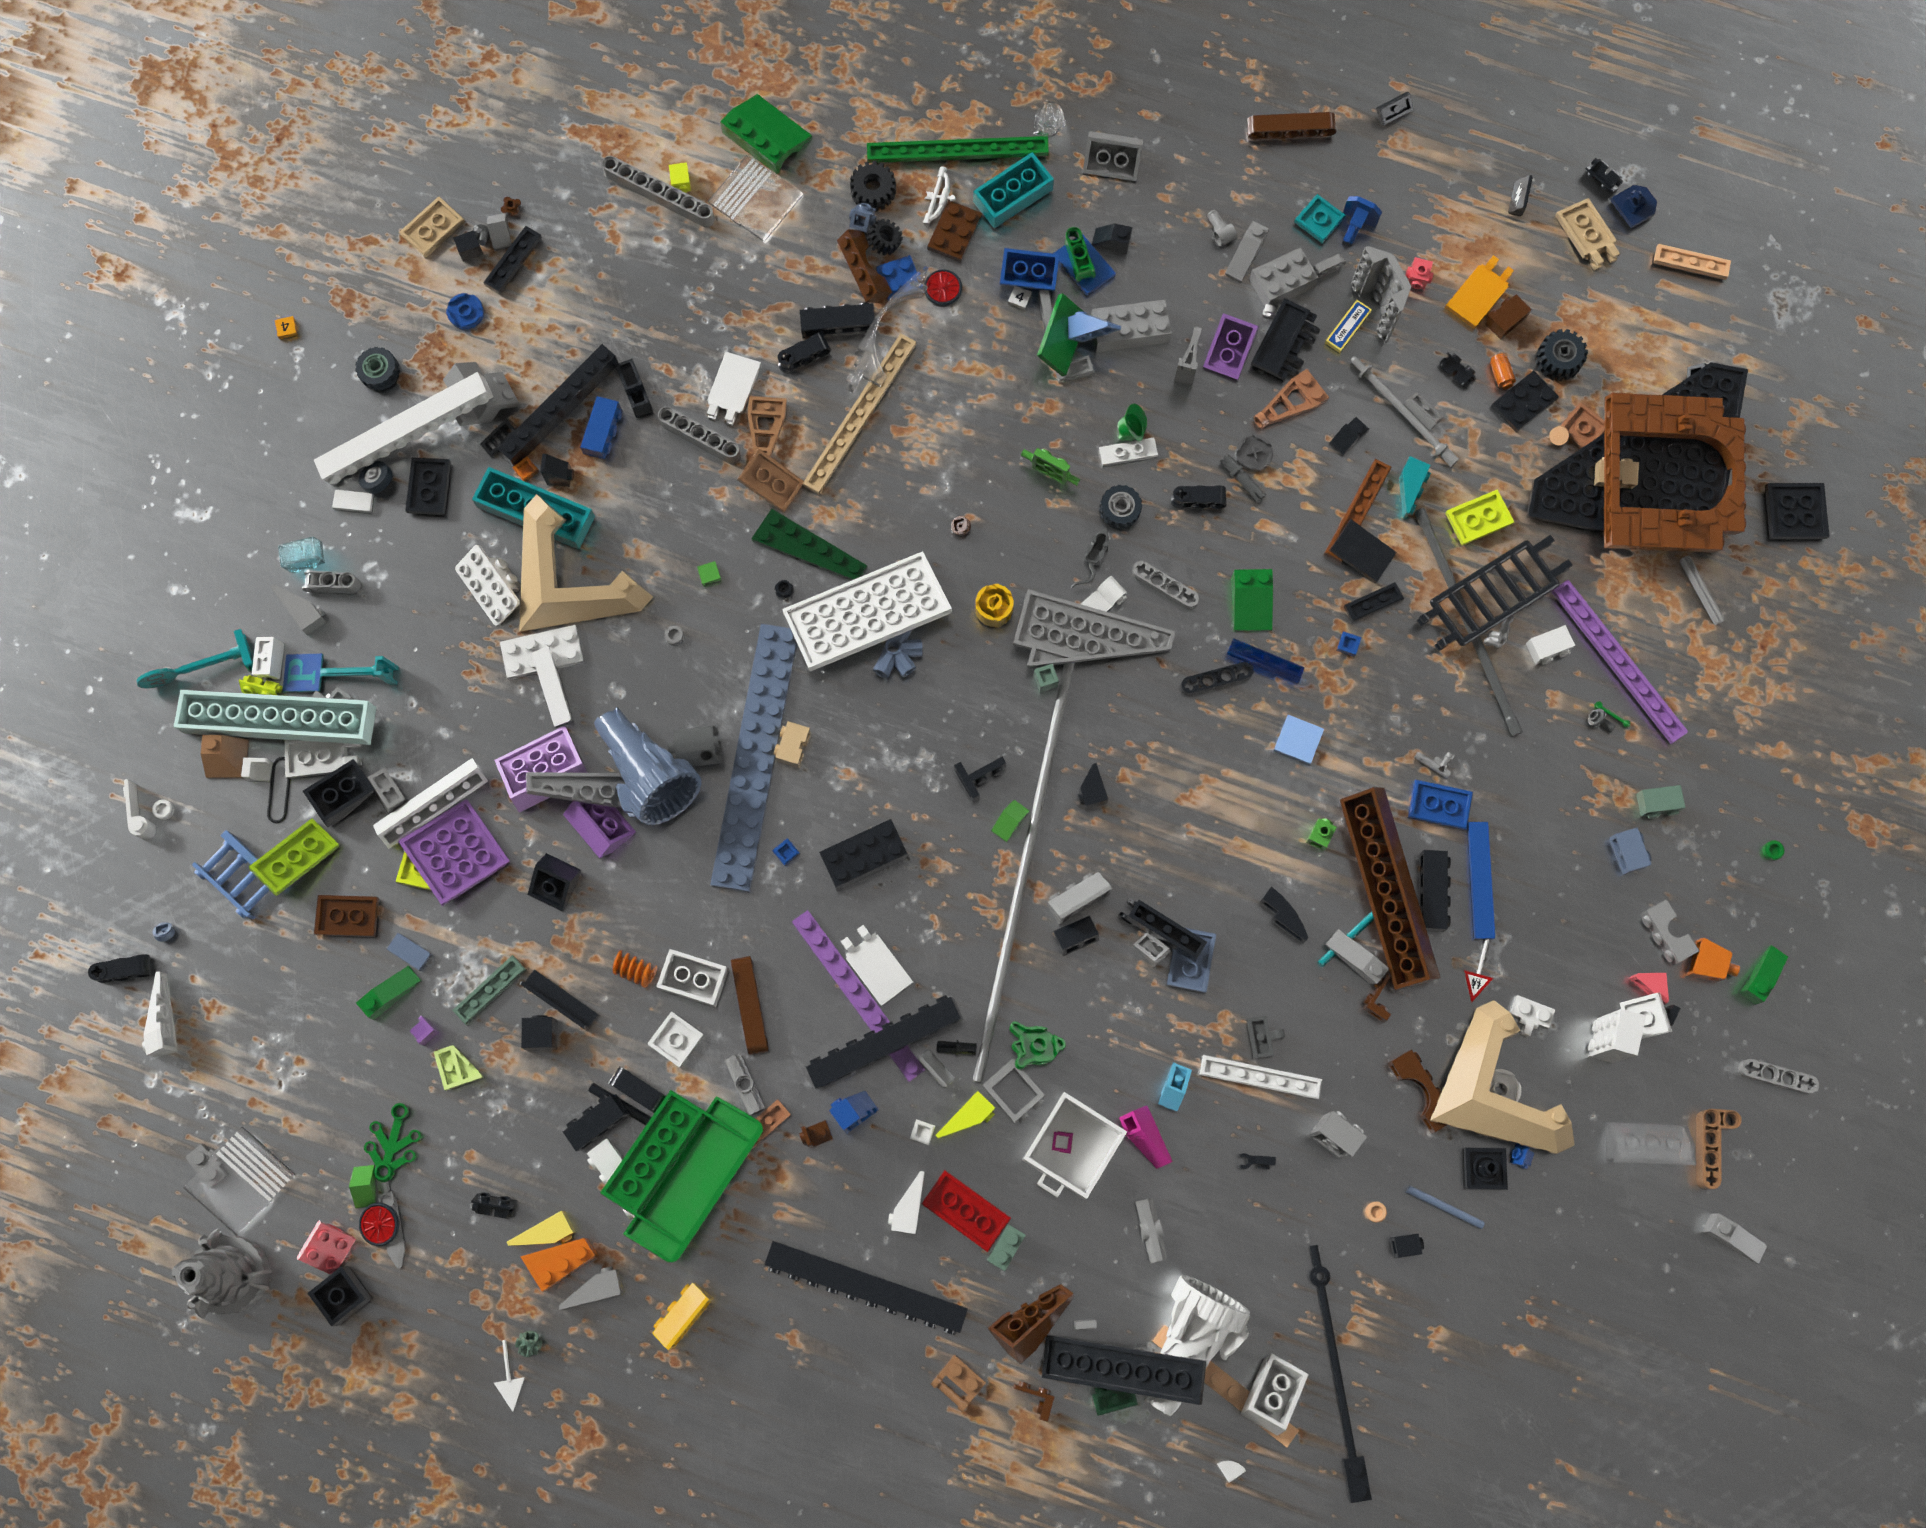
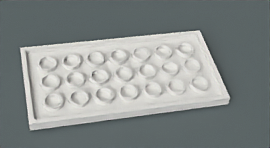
M923 551L782 609L810 672L953 613Z

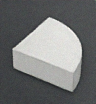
M1226 1460L1217 1463V1466L1229 1483L1246 1471L1243 1466L1234 1461Z

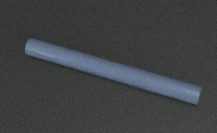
M1410 1185L1406 1190V1193L1479 1229H1482L1485 1224L1484 1221Z

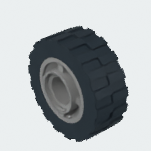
M1127 485L1112 486L1102 496L1099 513H1101V518L1104 519V522L1109 524L1110 527L1125 529L1128 526H1132L1138 520L1142 510V499L1139 497V493L1132 487L1130 488ZM1122 504L1125 507V509L1120 510L1117 508L1116 505Z

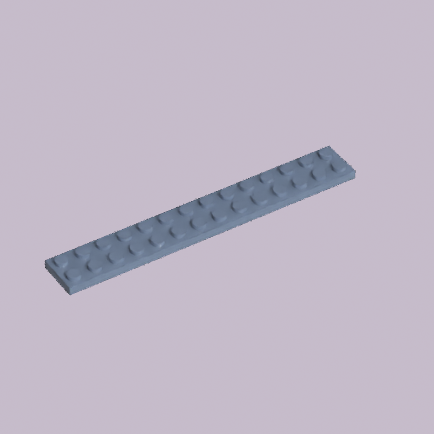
M761 624L710 883L713 887L750 892L776 757L774 750L779 741L797 646L790 628Z

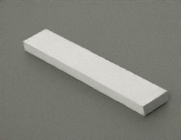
M1206 1055L1202 1056L1199 1072L1200 1076L1316 1100L1319 1099L1322 1079Z

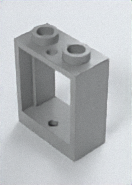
M1014 1059L1010 1060L982 1085L1013 1123L1017 1120L1021 1123L1029 1116L1027 1112L1032 1107L1036 1110L1044 1103L1042 1100L1045 1096L1044 1093L1023 1069L1019 1070L1015 1067ZM1014 1069L1037 1095L1016 1115L992 1089Z

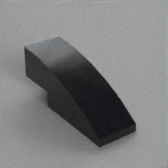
M633 359L615 364L635 417L653 412Z
M1271 886L1260 903L1275 913L1271 919L1274 923L1304 944L1308 939V935L1302 921L1291 904Z

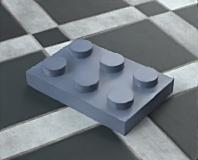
M1186 928L1207 941V944L1195 962L1176 950H1172L1166 986L1206 993L1216 934Z

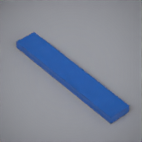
M1468 822L1474 939H1495L1488 822Z

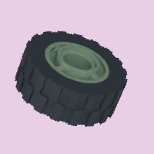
M383 347L369 348L363 351L357 358L355 372L361 382L369 389L382 391L390 388L399 378L400 365L389 350Z

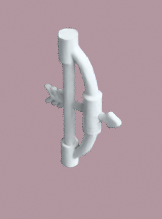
M940 167L934 193L926 191L927 196L924 199L931 200V203L923 221L925 226H930L931 221L939 216L946 206L948 199L950 201L956 200L954 195L949 196L950 179L946 173V167ZM945 178V188H943L942 195H938L942 180ZM939 198V207L932 215L936 199Z

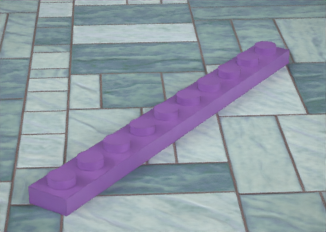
M1566 580L1559 587L1552 590L1551 592L1669 743L1672 744L1688 733V730L1572 583Z
M807 910L793 920V925L870 1030H875V1032L883 1030L881 1026L890 1021L810 912ZM908 1046L889 1055L908 1082L925 1071Z

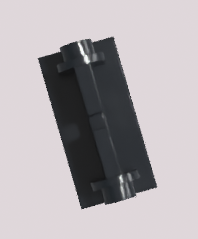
M1595 158L1591 162L1593 166L1585 168L1588 171L1587 174L1592 179L1599 180L1602 183V188L1606 191H1617L1618 188L1615 186L1619 187L1623 183L1622 177L1613 169L1606 174L1605 172L1609 166L1601 159Z
M1447 352L1448 359L1444 357L1439 362L1441 368L1450 375L1455 370L1458 372L1453 378L1462 386L1468 387L1472 383L1471 378L1476 380V376H1474L1476 372L1469 365L1464 367L1460 363L1462 359L1455 353L1451 355Z
M485 1192L477 1193L471 1200V1203H473L472 1211H475L476 1214L490 1216L491 1209H495L494 1217L505 1219L513 1217L514 1209L512 1208L517 1200H513L508 1196L496 1197Z

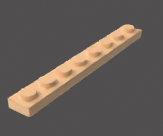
M1166 1325L1162 1326L1152 1340L1161 1349L1167 1339L1168 1327ZM1210 1361L1205 1370L1204 1383L1239 1411H1242L1250 1391ZM1290 1423L1286 1431L1278 1436L1261 1427L1285 1447L1289 1446L1299 1432Z

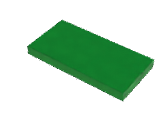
M1063 293L1057 297L1037 356L1059 375L1066 376L1078 341L1068 339V317L1083 310Z

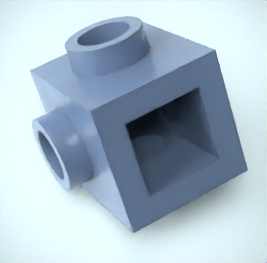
M866 203L858 204L854 209H851L849 227L867 232L877 220V216H875L876 209L871 208Z

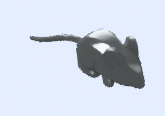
M1107 528L1092 536V542L1086 550L1085 560L1089 562V568L1092 572L1091 578L1076 582L1071 588L1079 584L1090 583L1095 578L1094 565H1100L1106 551H1108L1109 536Z

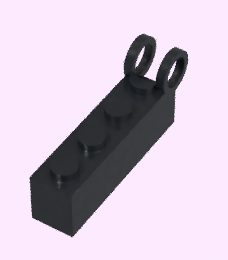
M1132 899L1127 900L1126 903L1133 909L1129 915L1120 912L1118 914L1120 919L1129 925H1136L1193 962L1197 960L1207 941L1141 900L1137 902Z

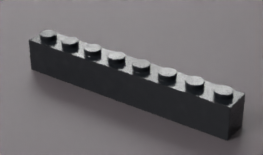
M601 344L497 448L501 457L511 466H515L528 456L616 368L615 364H618L616 355Z
M947 995L942 996L936 1000V1004L932 1006L926 1004L918 1008L919 1012L914 1015L907 1013L900 1017L901 1021L895 1024L891 1021L881 1026L883 1029L881 1031L875 1032V1030L864 1034V1039L860 1041L854 1039L847 1042L846 1047L841 1050L835 1048L827 1052L829 1056L823 1059L819 1056L810 1060V1065L806 1066V1069L815 1089H820L963 1020L954 998H948Z

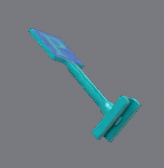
M322 653L286 654L282 692H320L322 677L372 675L389 685H398V681L393 679V670H399V666L384 656H375V665L372 667L323 668L324 654Z

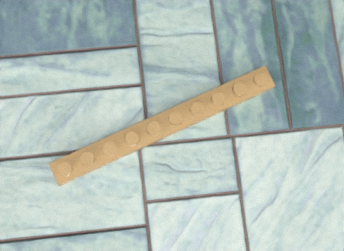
M901 333L899 334L804 480V487L820 495L916 347V341Z

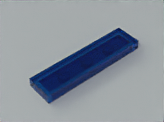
M1233 638L1227 655L1296 683H1299L1305 668Z

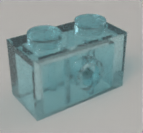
M315 537L278 545L280 567L290 573L300 572V569L316 568L318 565L325 563L323 543Z

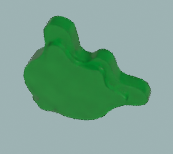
M1013 1021L1009 1027V1030L1019 1039L1014 1041L1011 1046L1017 1054L1015 1067L1019 1070L1024 1069L1028 1065L1049 1064L1058 1053L1065 1049V1040L1057 1037L1055 1034L1053 1036L1047 1031L1048 1028L1043 1026L1026 1027L1019 1022Z

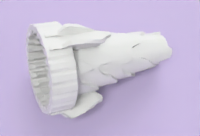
M1187 1275L1180 1276L1171 1294L1176 1302L1172 1312V1321L1166 1335L1167 1339L1160 1353L1206 1360V1367L1218 1351H1220L1221 1358L1227 1360L1249 1336L1247 1323L1250 1319V1311L1240 1302L1219 1289ZM1146 1396L1144 1399L1169 1416L1182 1403Z

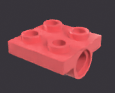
M318 1221L297 1259L331 1275L340 1268L356 1239L331 1224Z

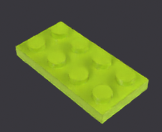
M311 818L251 864L249 870L275 896H278L338 849L339 844Z

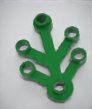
M397 1103L391 1109L394 1122L389 1140L383 1132V1124L381 1122L374 1121L369 1126L370 1131L375 1134L385 1151L382 1160L377 1152L378 1145L375 1142L368 1141L364 1145V1151L369 1153L376 1166L374 1176L380 1182L390 1181L394 1177L396 1169L407 1162H414L417 1158L415 1151L407 1150L402 1157L392 1162L395 1153L412 1142H419L422 1139V1133L419 1130H412L408 1136L397 1142L403 1119L409 1115V1108L403 1103ZM400 1108H403L404 1114L400 1116L398 1111ZM375 1124L379 1125L378 1131H374L373 1126ZM415 1132H417L419 1135L416 1140L412 1138V1135ZM369 1144L374 1145V1149L372 1151L368 1150ZM411 1152L413 1154V1158L411 1160H408L407 1154ZM384 1168L388 1170V1174L386 1176L382 1175V1170Z

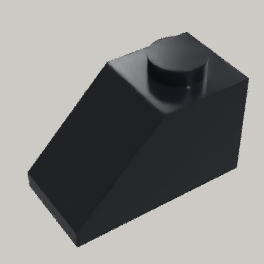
M1116 223L1098 227L1095 229L1092 245L1127 254L1133 227Z
M542 454L540 472L546 484L570 487V481L574 479V469L571 468L569 462L548 454Z
M1097 763L1092 764L1080 787L1079 794H1077L1080 806H1084L1085 810L1107 804L1108 796Z

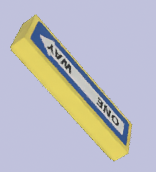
M1356 300L1326 339L1325 344L1341 353L1369 316L1372 309Z

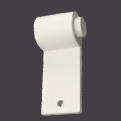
M1110 576L1081 605L1107 612L1116 603L1120 605L1127 599L1125 596L1127 591L1113 576Z
M125 779L123 791L124 798L126 799L128 829L131 834L143 840L151 839L156 833V826L148 819L139 816L137 784L129 779Z

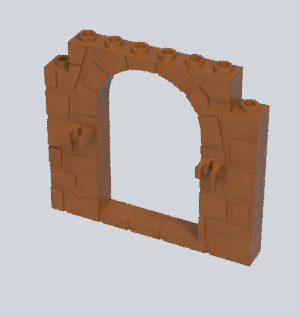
M1611 393L1605 397L1604 548L1714 553L1723 550V534L1736 535L1745 532L1746 481H1744V472L1746 471V463L1744 462V453L1746 452V444L1744 443V435L1746 433V425L1744 424V418L1723 417V398ZM1620 435L1697 439L1706 442L1719 452L1726 464L1727 470H1732V485L1727 486L1721 501L1714 508L1706 511L1620 507Z

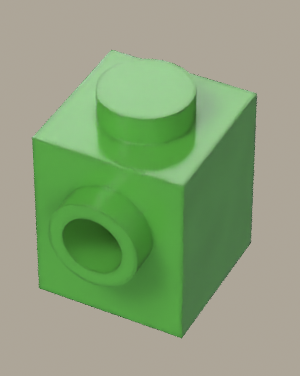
M1319 818L1306 843L1324 851L1337 827L1333 825L1332 821Z

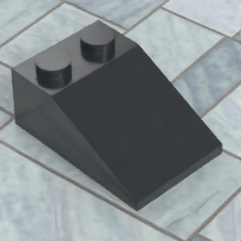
M352 759L302 792L323 823L329 828L351 813L375 789L356 761Z

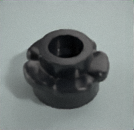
M787 580L779 581L775 585L776 595L780 598L790 597L791 592L794 590L793 585Z

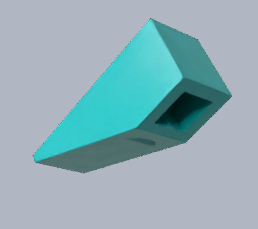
M1409 456L1399 477L1402 517L1404 520H1406L1409 514L1413 515L1417 506L1414 504L1415 499H1420L1424 490L1421 486L1423 482L1427 483L1431 472H1428L1430 464Z

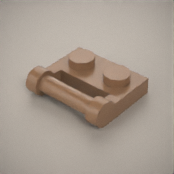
M954 1355L930 1385L934 1388L937 1387L958 1406V1410L963 1412L986 1382ZM945 1376L967 1394L964 1400L942 1381Z

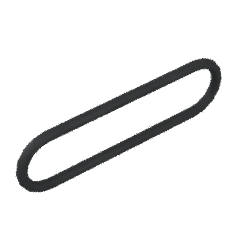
M285 757L277 758L272 765L267 817L273 823L282 822L287 814L290 778L287 779L283 817L279 820H273L270 817L275 766L279 760H285Z

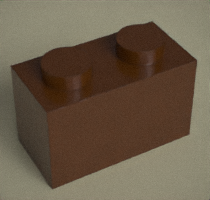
M1516 294L1512 298H1506L1498 310L1496 308L1488 314L1489 319L1485 325L1501 340L1524 321L1532 309Z

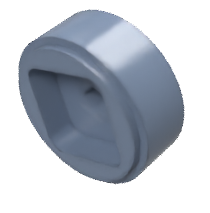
M164 922L155 926L152 933L157 941L163 942L172 938L175 930L171 923Z

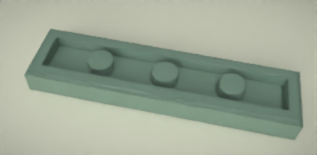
M512 955L452 1011L465 1025H468L527 970Z

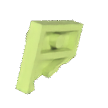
M454 1045L434 1051L444 1090L447 1091L483 1078V1075Z

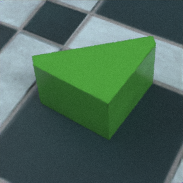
M1013 800L1003 810L991 831L1008 842L1030 810L1016 800Z
M375 1165L353 1168L349 1189L355 1208H365L370 1204L377 1203L376 1178L374 1176Z

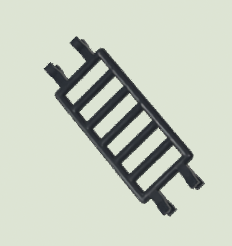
M1551 534L1534 546L1528 540L1523 541L1430 600V605L1433 609L1422 614L1417 619V622L1422 627L1433 618L1439 616L1451 634L1440 639L1434 645L1438 652L1454 641H1457L1460 646L1467 645L1559 587L1560 583L1556 577L1568 571L1573 564L1568 559L1553 570H1550L1538 553L1551 546V543L1555 541ZM1526 549L1550 583L1541 588L1517 556L1518 553ZM1511 559L1535 593L1525 598L1501 565L1502 563ZM1494 568L1519 601V603L1511 608L1486 575V573ZM1479 578L1503 610V613L1494 617L1470 583ZM1462 588L1465 589L1488 621L1481 627L1476 624L1455 595ZM1449 598L1472 632L1463 637L1439 604L1440 602Z

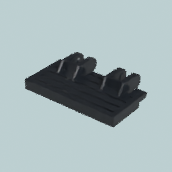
M1284 298L1251 365L1282 380H1285L1287 374L1298 375L1299 371L1285 364V361L1303 366L1304 361L1289 352L1298 355L1304 342L1314 344L1315 339L1302 332L1301 329L1303 328L1313 334H1319L1320 328L1306 321L1314 323L1317 315L1310 312L1309 309Z

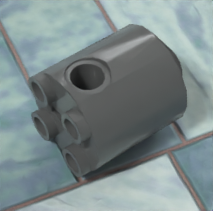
M718 725L674 730V740L668 743V752L672 754L674 759H685L692 767L722 763L721 741L718 740Z

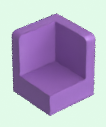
M420 1016L418 1018L420 1022L410 1032L420 1045L425 1046L439 1031L426 1017Z

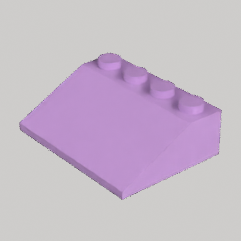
M566 726L495 760L509 797L519 813L550 798L527 794L525 776L527 772L588 773Z

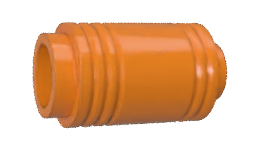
M1503 353L1493 356L1490 359V366L1498 388L1506 390L1513 387L1516 378L1508 357Z

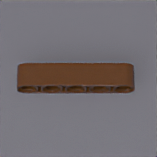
M1332 112L1254 115L1247 119L1248 138L1251 140L1329 137L1337 132L1335 114Z
M751 956L732 959L731 966L748 1055L768 1052V1042Z

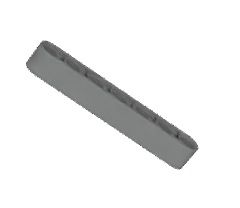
M607 156L602 160V168L608 179L703 227H710L714 224L715 217L713 209L709 204L616 157Z

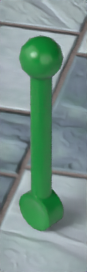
M1600 701L1594 704L1595 709H1603L1607 714L1623 723L1624 727H1630L1631 722L1629 720H1624L1603 707Z

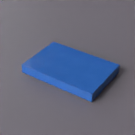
M1083 235L1090 259L1094 265L1095 278L1088 277L1081 279L1080 282L1076 281L1065 245L1053 254H1060V266L1082 292L1088 296L1115 277L1116 273ZM1076 253V254H1075V256H1077V257H1082V256H1083V255L1080 254V253Z
M1415 779L1408 818L1466 830L1473 792Z

